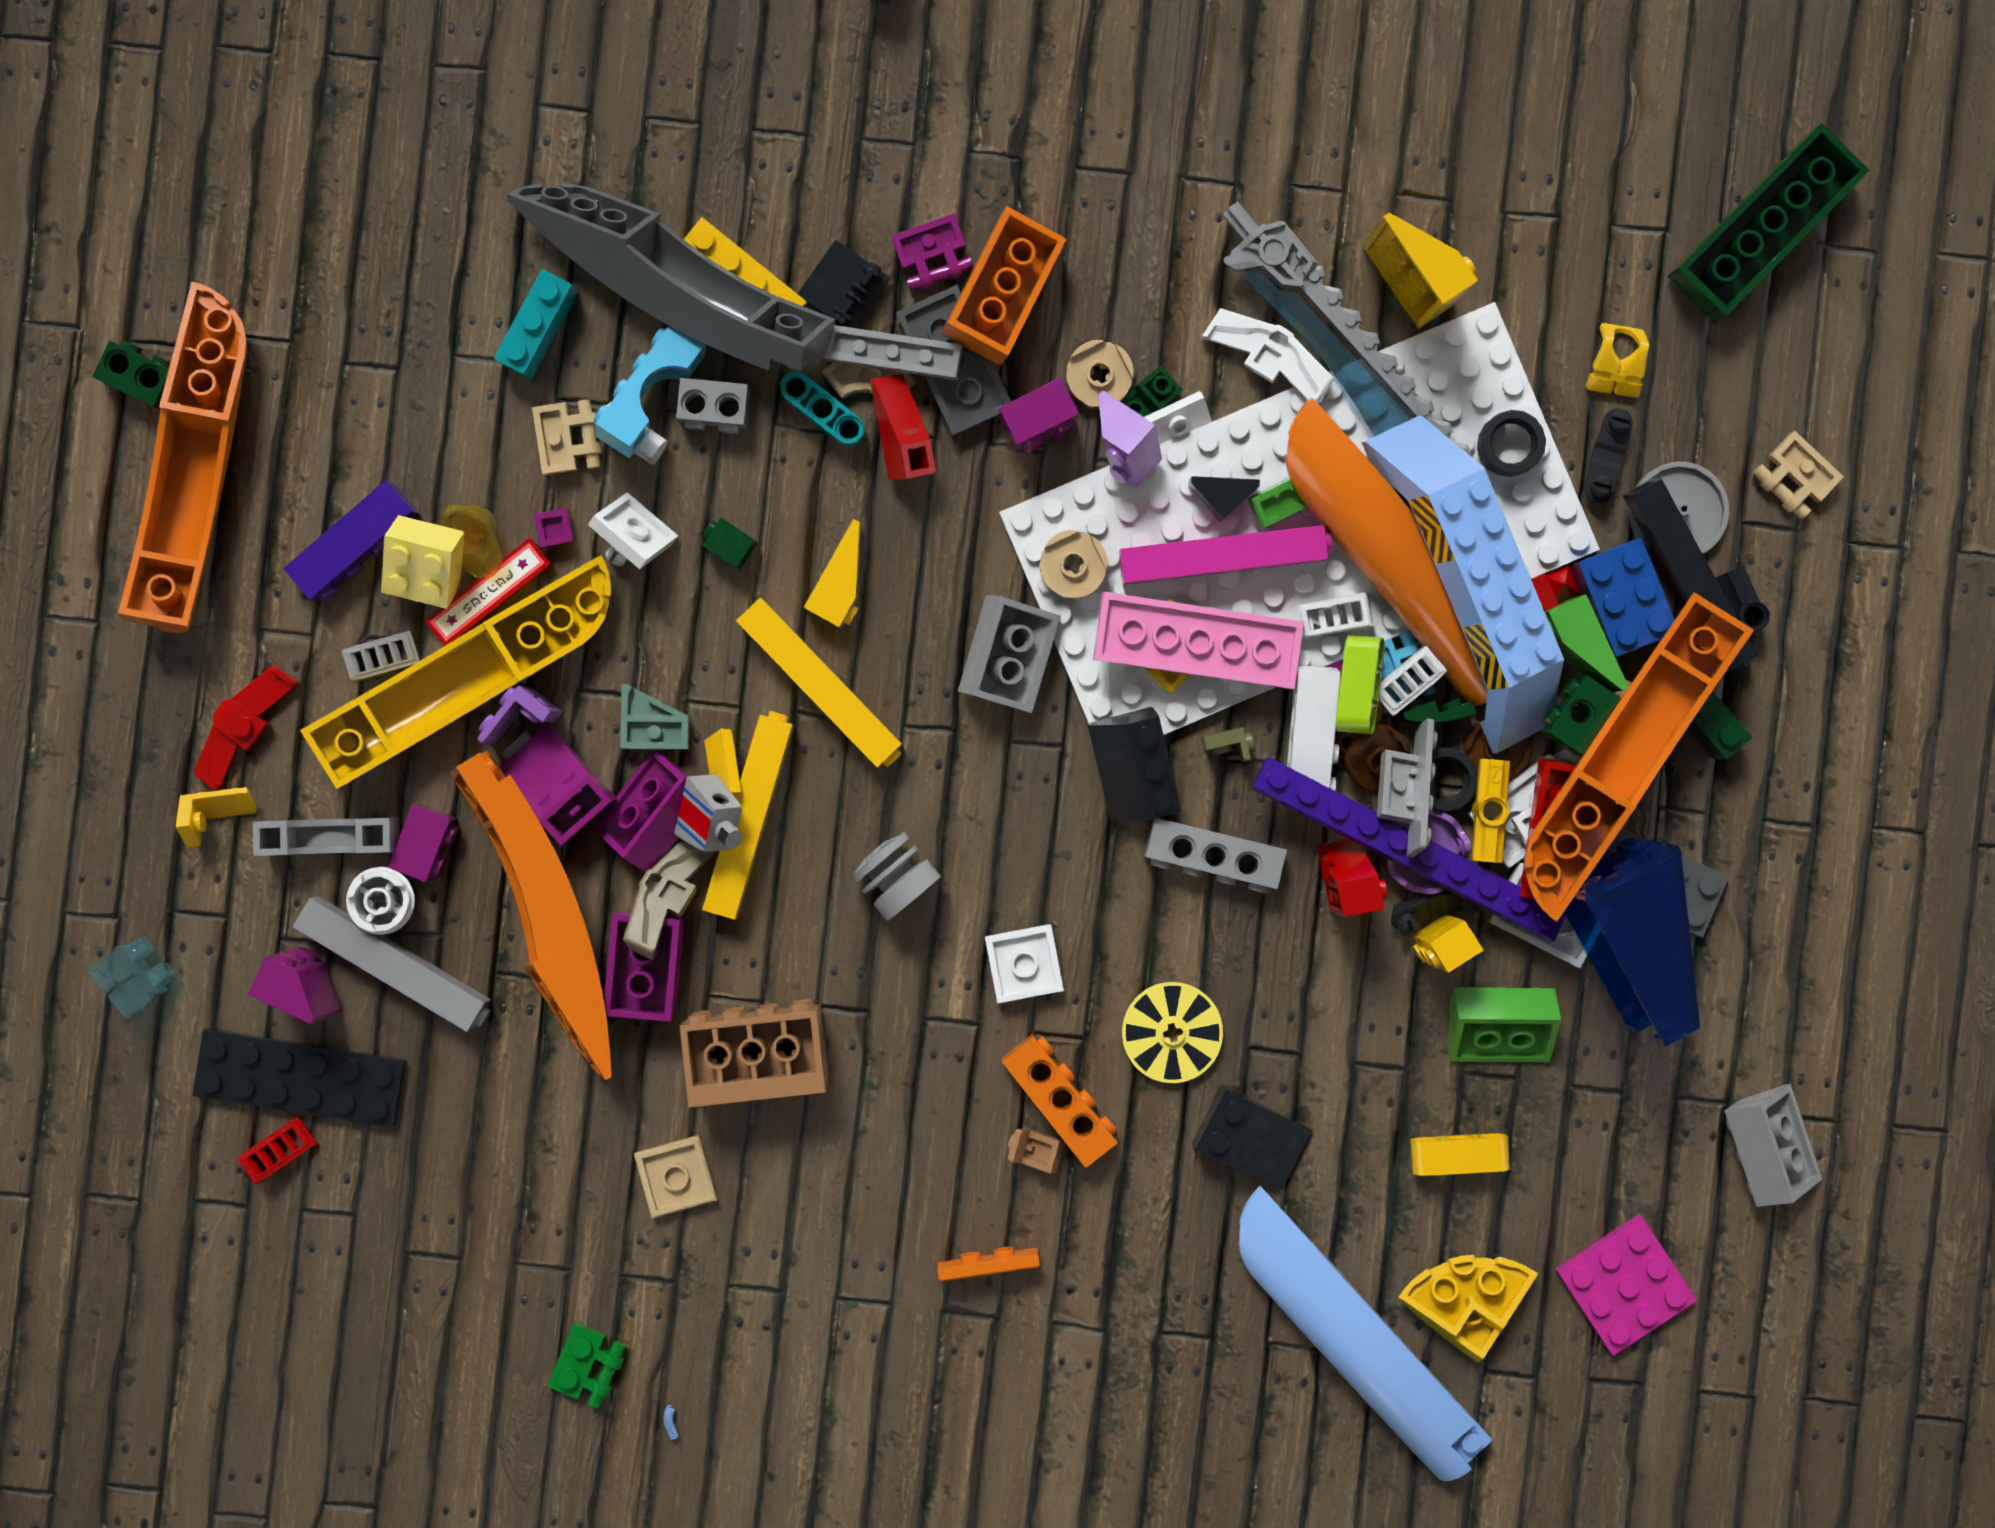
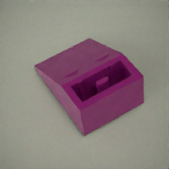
M549 723L499 766L505 777L511 775L541 825L560 846L572 839L617 799Z

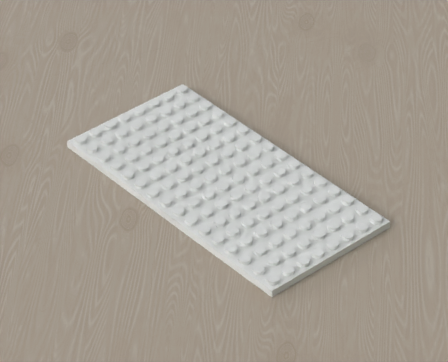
M1495 302L1378 351L1396 356L1398 366H1396L1395 373L1414 378L1416 388L1413 395L1432 400L1435 411H1433L1431 417L1436 420L1449 422L1453 431L1449 439L1453 442L1469 445L1471 452L1469 456L1483 467L1486 466L1480 460L1477 450L1478 435L1484 424L1494 416L1508 410L1525 411L1534 416L1541 424L1546 437L1545 452L1537 465L1526 473L1514 477L1499 476L1488 470L1489 480L1531 579L1600 550ZM1362 358L1329 372L1334 377V380L1319 405L1367 459L1368 457L1362 442L1414 418L1412 413ZM1295 387L1191 430L1182 436H1177L1159 444L1162 460L1137 488L1128 482L1121 483L1117 481L1109 471L1110 466H1107L999 512L1039 608L1061 616L1053 641L1088 723L1152 706L1159 715L1163 735L1275 688L1189 675L1171 694H1168L1141 667L1094 661L1093 653L1102 592L1167 601L1171 598L1176 603L1301 621L1299 605L1368 592L1374 625L1305 638L1303 632L1298 665L1325 667L1343 659L1348 635L1381 637L1387 640L1409 631L1383 597L1333 540L1332 553H1327L1328 559L1324 562L1122 585L1118 553L1122 548L1321 525L1308 508L1265 530H1261L1258 527L1248 499H1245L1220 522L1188 487L1191 476L1260 479V486L1249 496L1251 497L1288 479L1289 476L1285 463V454H1287L1289 435L1287 434L1296 414L1308 401ZM1509 423L1502 425L1495 431L1491 445L1498 459L1505 463L1514 464L1521 462L1527 457L1531 449V439L1523 427ZM1068 530L1084 532L1096 538L1103 546L1108 561L1106 575L1099 588L1092 594L1079 599L1062 598L1051 591L1045 585L1039 568L1041 553L1048 541L1055 535ZM1072 555L1068 556V563L1064 566V569L1066 571L1072 570L1074 574L1079 573V566L1083 564L1081 558L1075 560ZM1352 602L1355 621H1362L1359 602ZM1339 604L1342 624H1347L1345 604ZM1331 606L1325 607L1328 627L1334 626ZM1312 609L1314 630L1320 629L1318 610Z

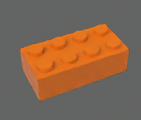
M1006 206L940 334L1001 366L1008 357L1066 238Z

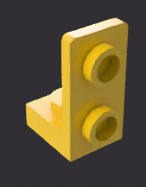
M246 787L180 795L176 829L187 848L198 847L201 845L202 832H205L207 829L206 819L254 814L257 811V805L249 789Z

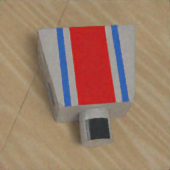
M716 774L687 776L674 834L704 852L735 848L743 839V834L738 829L742 811L741 804Z

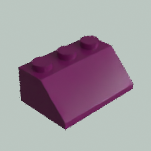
M652 750L617 795V799L610 804L594 825L593 829L623 859L646 872L653 868L667 854L679 838L674 832L686 778L691 775L658 750Z
M299 947L298 950L289 949V951L266 956L248 992L249 996L309 1024L339 1014L342 1008L326 963L316 959L317 953L304 947Z

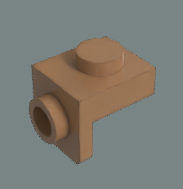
M1030 1128L1016 1129L1008 1142L1009 1155L1007 1161L1014 1164L1022 1163L1050 1174L1056 1173L1065 1141Z

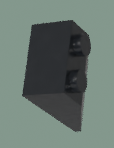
M1221 1084L1192 1145L1195 1150L1226 1166L1283 1189L1312 1129Z

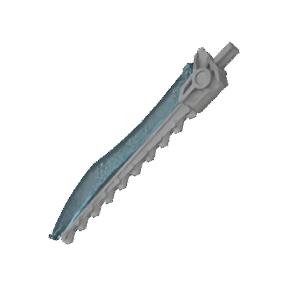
M1239 202L1230 206L1222 215L1243 241L1232 250L1229 256L1224 258V264L1234 271H1244L1245 282L1254 288L1323 359L1352 399L1373 436L1410 420V418L1296 292L1279 290L1258 270H1262L1280 288L1301 290L1414 417L1421 415L1445 436L1450 438L1451 433H1453L1451 424L1431 417L1433 411H1435L1432 400L1413 395L1416 388L1414 378L1395 373L1396 366H1398L1396 356L1377 351L1378 344H1380L1377 333L1359 329L1358 326L1362 321L1359 311L1340 306L1343 299L1341 289L1322 284L1323 277H1325L1323 267L1317 266L1318 262L1284 221H1277L1268 225L1262 224L1258 227ZM1454 442L1468 455H1471L1469 445ZM1484 467L1489 478L1487 467Z

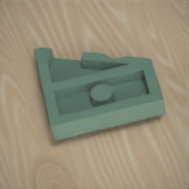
M622 684L620 749L689 750L690 717L628 684Z

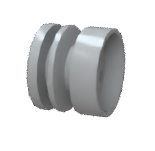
M905 832L900 836L883 842L861 861L859 867L851 876L855 883L867 874L873 880L862 889L864 894L877 887L880 888L882 893L873 905L887 921L898 914L941 877L927 859L915 866L909 862L918 850L916 845L904 855L898 849L910 839Z

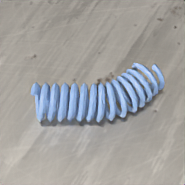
M668 1405L663 1415L664 1426L668 1430L670 1439H676L679 1437V1433H677L678 1431H676L677 1429L672 1419L675 1409L670 1408L672 1405Z

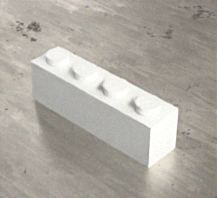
M1298 665L1296 684L1293 690L1287 766L1335 791L1336 778L1331 777L1332 764L1338 763L1339 745L1334 744L1335 731H1337L1336 714L1341 682L1340 671L1332 667Z

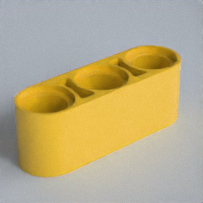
M1507 1134L1433 1136L1412 1138L1410 1140L1412 1174L1431 1176L1510 1170Z

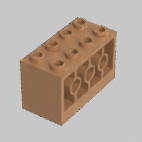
M813 999L793 1001V1004L787 1008H779V1003H767L759 1005L756 1011L746 1012L745 1006L726 1008L722 1015L714 1016L712 1015V1010L692 1012V1015H689L688 1019L679 1025L688 1108L825 1093L830 1080L821 1004L813 1005ZM785 1038H789L791 1042L795 1043L796 1046L792 1051L783 1047L782 1043ZM752 1042L761 1047L762 1050L758 1054H754L748 1046ZM718 1046L727 1051V1055L724 1058L716 1054L715 1049Z

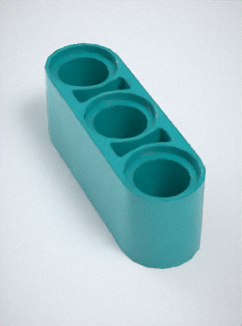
M793 371L783 377L780 389L783 397L792 407L842 446L854 448L863 443L866 431L862 420L805 374ZM796 381L804 383L806 389L801 396L792 397L788 394L790 384ZM821 402L831 404V414L825 418L817 417L814 414L816 405ZM847 423H854L859 427L857 436L852 439H846L841 436V429Z

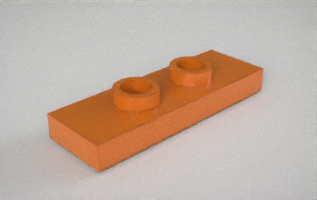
M1001 1247L994 1249V1254L983 1256L978 1251L963 1253L960 1255L961 1259L938 1262L939 1281L944 1282L1038 1268L1040 1266L1038 1247L1014 1251L1013 1247Z

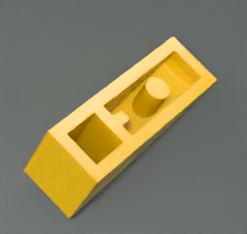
M855 519L852 520L804 606L806 610L842 629L844 623L850 626L859 610L855 604L858 600L861 524Z

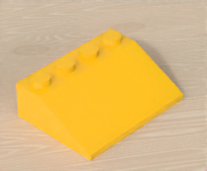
M1391 213L1383 216L1362 246L1418 329L1451 308L1478 281L1475 276L1477 270L1468 257H1462L1456 249Z

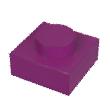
M568 508L533 514L540 548L575 542Z

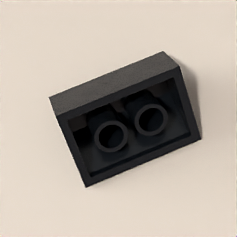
M1152 706L1087 724L1111 820H1152L1181 812L1160 718Z

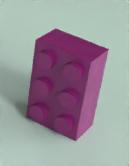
M617 911L612 913L604 995L606 1016L671 1022L676 1018L685 917L679 919L675 916H666L655 956L652 960L631 950L623 941L631 912Z

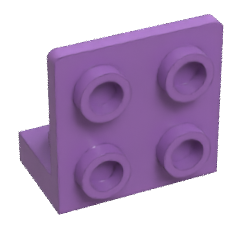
M519 685L516 689L511 687L500 699L499 703L502 707L496 715L490 714L478 728L481 734L477 740L481 744H496L520 712L535 723L537 721L543 723L556 722L563 711L532 687Z

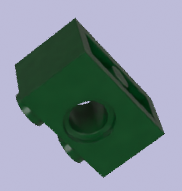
M1588 675L1578 676L1577 679L1572 677L1561 692L1564 698L1559 706L1551 707L1542 721L1545 727L1541 733L1573 755L1584 754L1620 700L1619 696ZM1575 704H1579L1584 709V718L1579 723L1575 722L1571 717V709Z

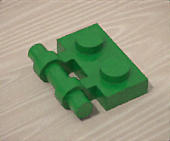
M574 1322L547 1387L577 1400L583 1388H586L592 1392L588 1405L600 1408L604 1398L609 1397L612 1390L610 1383L615 1371L619 1370L624 1361L622 1355L626 1344L614 1340L611 1349L607 1350L601 1347L606 1334ZM595 1360L604 1364L598 1378L589 1375Z

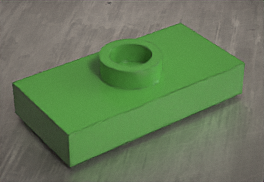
M1289 478L1247 498L1258 527L1261 530H1265L1308 509V506L1298 495Z

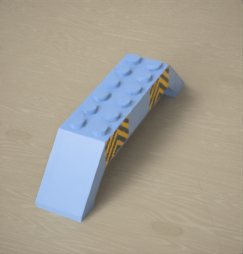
M1420 415L1362 442V445L1371 464L1410 504L1488 689L1485 720L1480 724L1492 753H1499L1545 727L1542 721L1551 707L1555 705L1564 658L1485 468Z

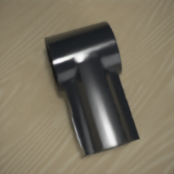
M1744 565L1716 577L1739 621L1754 630L1753 633L1767 626L1770 620L1769 609L1760 602ZM1746 609L1755 614L1756 622L1754 626H1750L1744 620Z

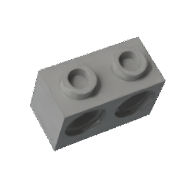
M680 378L676 419L680 423H685L684 428L689 430L704 431L706 425L718 427V432L738 434V429H747L751 389L748 384ZM697 397L703 398L705 400L704 409L697 414L690 413L688 410L690 401ZM728 401H736L739 404L738 412L732 417L722 415V407Z

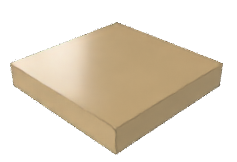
M700 1134L634 1153L652 1219L717 1201L716 1189Z

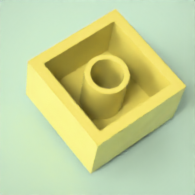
M398 515L384 535L381 593L447 609L460 589L464 531Z

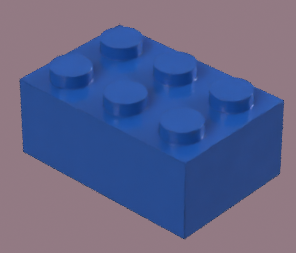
M1642 537L1570 565L1581 596L1587 595L1615 657L1662 639L1674 622V617Z

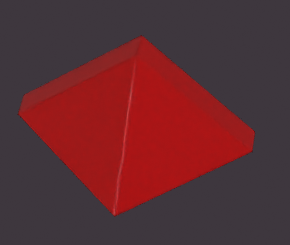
M1569 563L1546 572L1558 603L1581 595Z

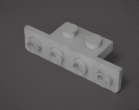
M1428 718L1415 728L1414 755L1387 749L1381 753L1377 818L1409 824L1407 856L1414 857L1429 845L1431 839L1428 815L1433 807L1430 783L1435 775L1432 751L1437 743V732L1434 731V720Z

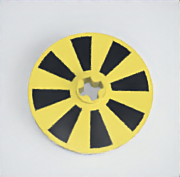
M1164 982L1145 989L1131 1002L1123 1019L1122 1040L1130 1061L1140 1072L1156 1081L1181 1083L1198 1077L1212 1065L1222 1045L1223 1026L1216 1006L1206 994L1189 984ZM1174 1023L1177 1029H1182V1033L1177 1034L1176 1041H1171L1168 1036H1163V1032L1168 1030V1024Z

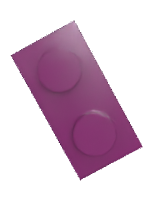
M412 804L388 868L424 882L433 881L435 877H439L446 864V859L443 858L447 845L451 846L458 833V827L455 826L457 818L422 804Z

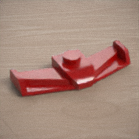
M273 664L231 699L223 700L213 713L214 723L195 766V776L216 791L222 790L223 783L238 747L241 746L246 751H250L270 725L261 715L301 683L276 664Z

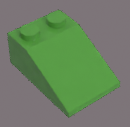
M1586 594L1568 599L1557 606L1544 610L1566 662L1581 674L1588 675L1611 692L1624 691L1629 688Z

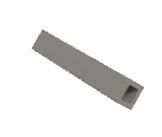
M320 896L309 898L292 926L466 1032L474 1029L475 1026L480 1028L490 1014L491 1010L487 1009L491 1001L490 998L385 935L371 934L362 930L353 922L348 913Z

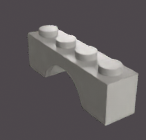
M399 817L252 822L253 856L394 852L400 837Z

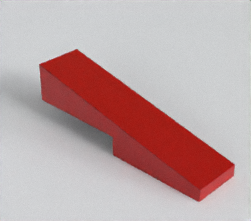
M1539 757L1526 850L1537 824L1576 767L1574 763ZM1524 858L1520 896L1535 899L1528 884Z

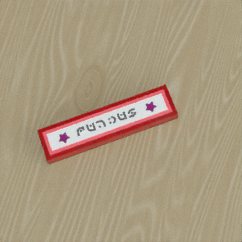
M529 537L456 595L447 609L440 608L427 618L425 623L441 643L446 646L470 631L553 564L535 541Z

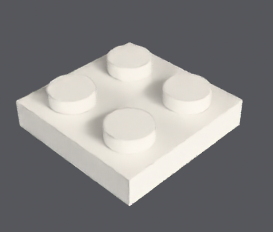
M1051 924L985 936L997 1003L1064 991Z

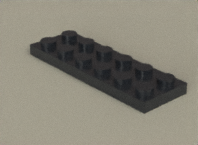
M205 1028L202 1032L193 1096L394 1127L397 1120L406 1059Z

